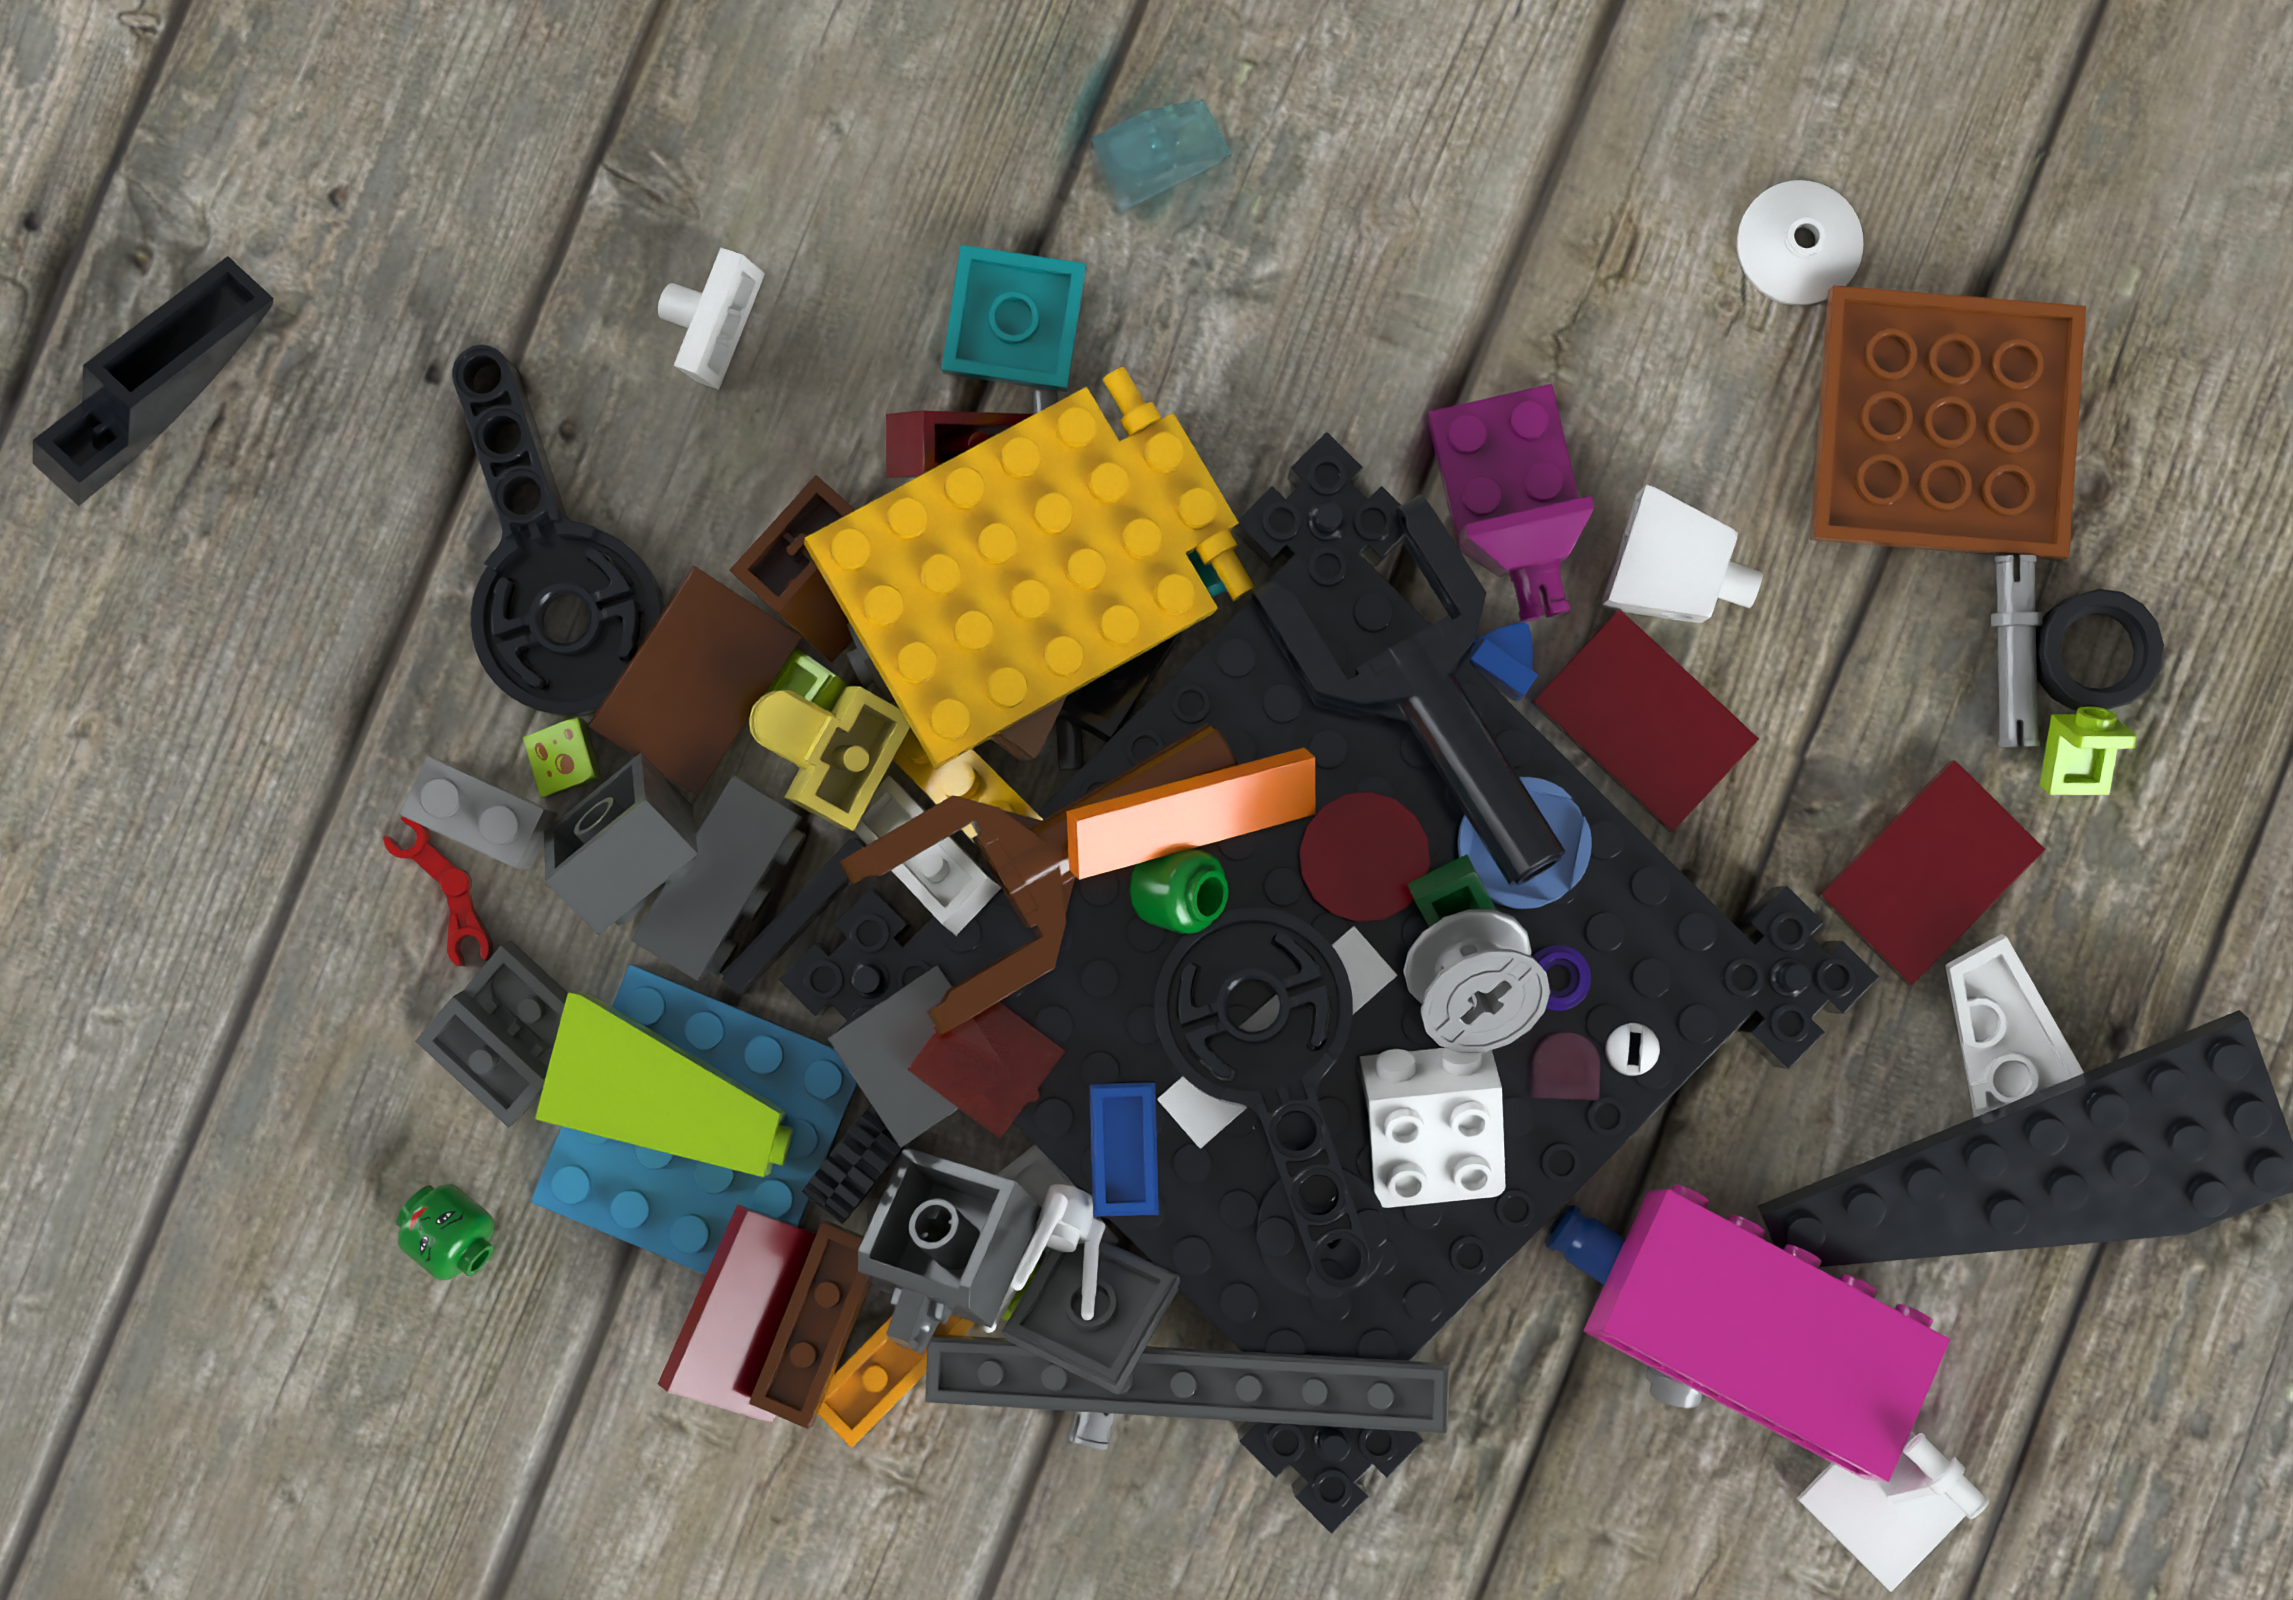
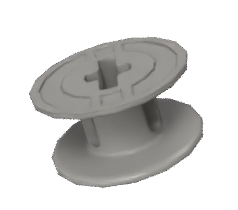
M1469 909L1444 917L1426 929L1408 951L1403 970L1409 992L1422 1004L1420 1012L1426 1033L1439 1046L1459 1053L1487 1052L1508 1045L1528 1032L1545 1012L1550 995L1547 973L1531 956L1532 951L1528 933L1513 916L1494 909Z

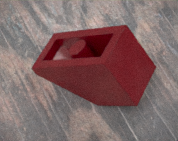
M926 410L886 414V478H917L1034 414Z

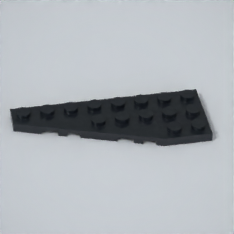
M2238 1010L1760 1204L1757 1208L1773 1245L1782 1250L1786 1244L1804 1249L1822 1261L1819 1267L2188 1235L2293 1193V1141L2249 1018Z

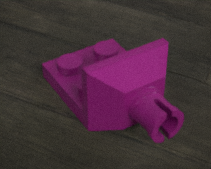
M1552 384L1429 411L1427 420L1455 540L1460 552L1498 577L1510 576V580L1514 584L1520 609L1518 612L1520 622L1539 620L1540 616L1546 615V618L1571 611L1569 601L1565 597L1560 576V563L1570 555L1594 510L1592 496L1583 498L1578 496Z

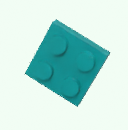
M960 245L941 368L942 373L1068 392L1086 274V263Z

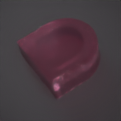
M1559 1032L1545 1038L1538 1045L1533 1055L1531 1096L1538 1098L1599 1100L1600 1059L1592 1043L1586 1038L1570 1032Z

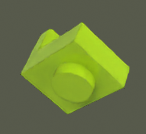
M2080 707L2077 709V714H2051L2039 786L2049 795H2109L2117 749L2135 748L2137 734L2117 719L2116 713L2104 708Z

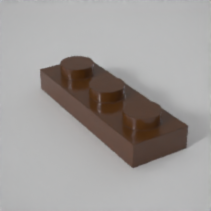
M830 1221L821 1222L749 1404L806 1429L814 1425L871 1283L858 1271V1250L864 1239L863 1235Z

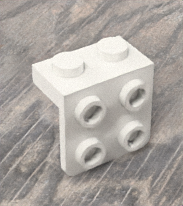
M1448 1048L1418 1051L1392 1049L1378 1055L1360 1056L1361 1080L1369 1114L1373 1191L1380 1200L1382 1207L1390 1208L1496 1197L1505 1190L1502 1086L1492 1050L1487 1052L1459 1053Z

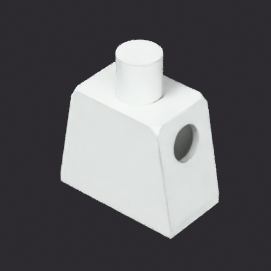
M1646 485L1636 494L1600 607L1614 611L1621 609L1627 613L1702 623L1711 617L1718 598L1751 608L1757 597L1763 572L1730 562L1738 532L1669 494Z

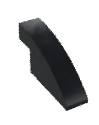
M225 257L83 365L82 403L33 439V464L72 501L80 506L141 454L200 395L273 306L274 298L230 257Z

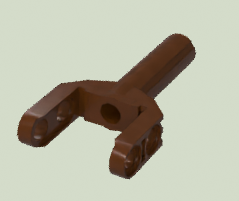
M1206 723L1043 820L1004 811L996 806L952 795L841 860L839 864L853 885L865 877H880L967 825L971 824L977 833L976 836L972 837L975 845L1024 928H1032L1037 937L946 991L941 1002L927 1011V1014L941 1035L1055 968L1066 926L1065 915L1076 877L1069 869L1066 811L1239 764L1221 733Z

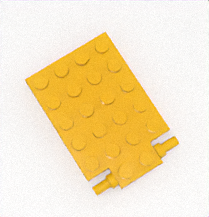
M1124 366L1110 372L1102 379L1124 416L1120 423L1128 437L1120 442L1086 386L805 537L804 545L935 769L1214 614L1218 607L1187 556L1196 550L1204 565L1212 564L1233 601L1255 589L1253 582L1234 552L1238 545L1230 531L1239 524L1238 520L1175 414L1171 413L1162 418L1152 401L1146 403Z

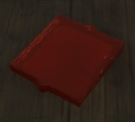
M997 1002L941 1035L935 1025H933L935 1033L908 1067L907 1071L1000 1139L1028 1101H1037L1039 1098L1038 1087L1065 1051L1006 1006Z

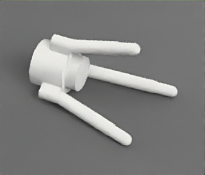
M1062 1184L1050 1186L1037 1223L992 1328L983 1325L985 1332L991 1333L995 1330L1016 1291L1024 1287L1045 1246L1061 1252H1073L1077 1244H1085L1081 1316L1084 1320H1091L1093 1318L1099 1244L1106 1225L1101 1221L1093 1219V1198L1090 1194L1073 1186Z

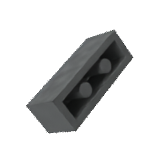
M733 775L696 834L698 855L695 856L694 865L680 880L671 885H664L631 941L696 981L706 980L710 972L720 976L739 946V943L731 938L741 921L745 917L753 922L768 901L773 889L765 885L775 866L777 863H780L787 867L803 844L806 834L798 829L805 818Z

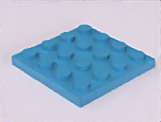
M629 964L612 1007L787 1110L783 1126L793 1128V1135L786 1161L783 1166L773 1164L769 1175L759 1177L562 1126L530 1202L706 1275L737 1204L800 1225L810 1202V1198L802 1191L829 1156L858 1084L833 1046L639 966Z

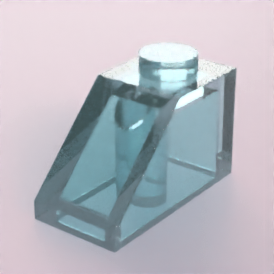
M1204 99L1146 110L1090 138L1091 158L1119 212L1231 158L1232 155Z

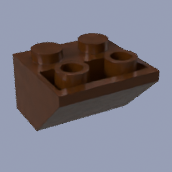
M815 475L729 571L833 663L853 641L846 625L850 622L806 549L804 540L805 537L854 512L855 509L820 477Z

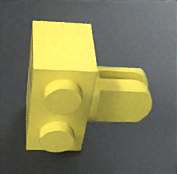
M845 686L831 712L793 691H771L760 697L753 705L749 717L750 732L757 743L800 768L784 798L837 828L854 831L910 728L909 723L899 708L860 686Z

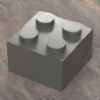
M641 752L544 831L545 883L597 935H600L614 922L617 925H623L631 920L644 906L647 895L663 882L671 885L680 880L695 863V856L698 855L692 805Z

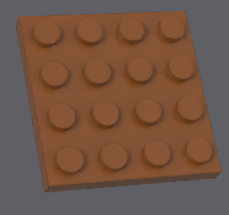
M1833 285L1828 290L1810 540L1998 556L2013 555V557L2036 555L2037 559L2059 561L2069 558L2086 306Z

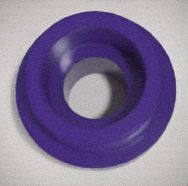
M1552 945L1540 949L1532 956L1546 972L1550 967L1560 965L1568 973V983L1563 989L1555 991L1550 988L1546 1009L1556 1011L1567 1010L1578 1005L1585 998L1591 984V972L1587 961L1578 951L1564 945Z

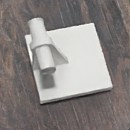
M1912 1431L1889 1482L1864 1480L1831 1462L1797 1497L1890 1592L1907 1577L1965 1516L1969 1519L1975 1518L1987 1507L1990 1501L1963 1475L1965 1467L1955 1457L1947 1459L1923 1433L1915 1435Z

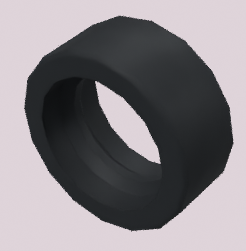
M2096 589L2064 599L2042 618L2043 625L2038 626L2036 629L2037 681L2052 699L2071 710L2077 711L2080 707H2099L2109 710L2131 704L2150 690L2162 669L2164 642L2158 622L2143 603L2124 592ZM2090 614L2106 615L2120 622L2130 636L2134 651L2132 665L2126 676L2114 686L2103 689L2085 687L2073 680L2065 670L2060 654L2061 640L2069 625L2080 617Z

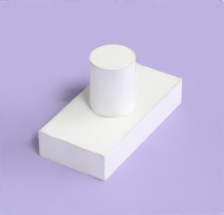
M720 247L703 293L670 283L663 290L658 303V315L662 320L688 328L674 366L696 382L718 390L765 275L762 270L744 255Z

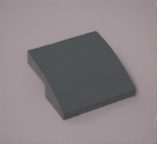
M510 940L499 947L463 991L454 995L415 1042L509 1128L541 1096L568 992Z

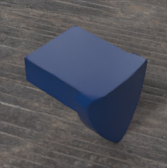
M1525 622L1494 629L1476 638L1469 662L1499 692L1513 701L1521 700L1538 676L1532 670V637L1530 627Z

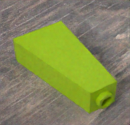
M580 991L568 992L535 1120L759 1177L769 1175L773 1164L784 1165L793 1135V1128L783 1126L787 1110L592 994Z

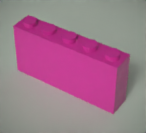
M1676 1184L1673 1185L1671 1190L1648 1191L1583 1331L1864 1480L1889 1482L1951 1339L1932 1330L1930 1327L1933 1319L1926 1314L1902 1304H1897L1895 1309L1874 1299L1877 1289L1870 1284L1845 1274H1841L1840 1278L1837 1279L1818 1269L1822 1261L1812 1253L1788 1244L1782 1250L1762 1239L1766 1231L1756 1223L1732 1214L1726 1220L1707 1210L1709 1200L1696 1191Z

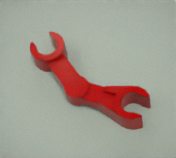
M401 817V820L416 832V843L412 848L404 850L392 837L384 836V845L389 853L395 857L413 859L440 884L442 891L446 894L450 911L447 938V954L450 960L456 966H465L460 946L466 937L473 936L480 943L481 959L488 961L493 954V941L474 909L470 891L472 887L470 875L465 870L458 869L430 843L431 837L427 827Z

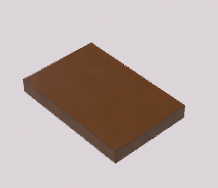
M693 565L587 726L633 756H637L641 752L663 775L698 796L750 717L753 705L760 697L764 696L802 636Z

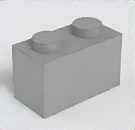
M426 756L399 815L514 868L531 871L544 843V831L552 826L557 813L450 763Z

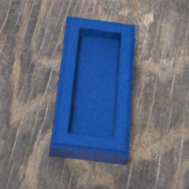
M1155 1082L1089 1084L1093 1217L1159 1215Z

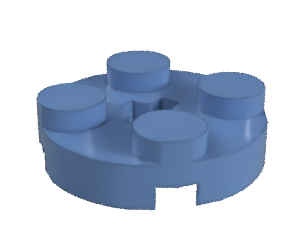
M1519 777L1566 852L1561 856L1562 859L1536 878L1517 886L1515 884L1509 886L1466 815H1464L1459 829L1458 853L1459 858L1468 854L1493 902L1509 908L1531 909L1541 907L1561 898L1581 880L1591 856L1592 838L1585 816H1582L1579 807L1571 800L1572 797L1563 788L1547 780Z

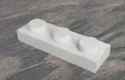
M888 776L876 789L854 831L869 845L926 810L891 776ZM951 836L891 870L937 920L956 936L1001 889Z

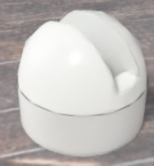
M1627 1023L1612 1031L1607 1039L1605 1051L1608 1062L1616 1071L1624 1075L1636 1076L1646 1073L1656 1064L1660 1054V1045L1658 1038L1650 1028L1639 1023ZM1630 1032L1641 1033L1639 1066L1627 1065Z

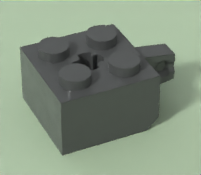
M904 1146L858 1250V1271L881 1291L893 1294L891 1304L896 1308L886 1333L890 1340L901 1347L923 1354L938 1323L945 1324L951 1314L992 1328L1042 1210V1207L1016 1181Z

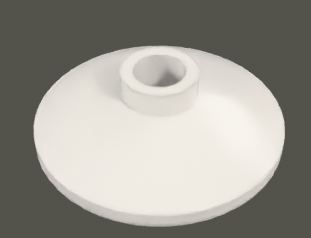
M1794 180L1783 182L1764 191L1746 210L1737 233L1738 258L1748 280L1766 297L1786 305L1808 306L1826 301L1828 290L1833 285L1846 286L1851 281L1860 265L1863 254L1862 227L1852 206L1835 190L1812 181ZM1799 228L1809 229L1815 236V245L1811 248L1799 246L1794 238L1795 230Z

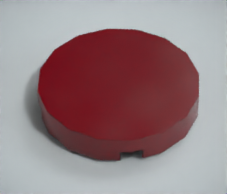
M1374 792L1345 794L1323 806L1306 826L1299 848L1301 877L1313 899L1332 915L1354 922L1384 920L1407 908L1414 899L1407 884L1426 875L1430 866L1428 838L1417 817L1396 799Z

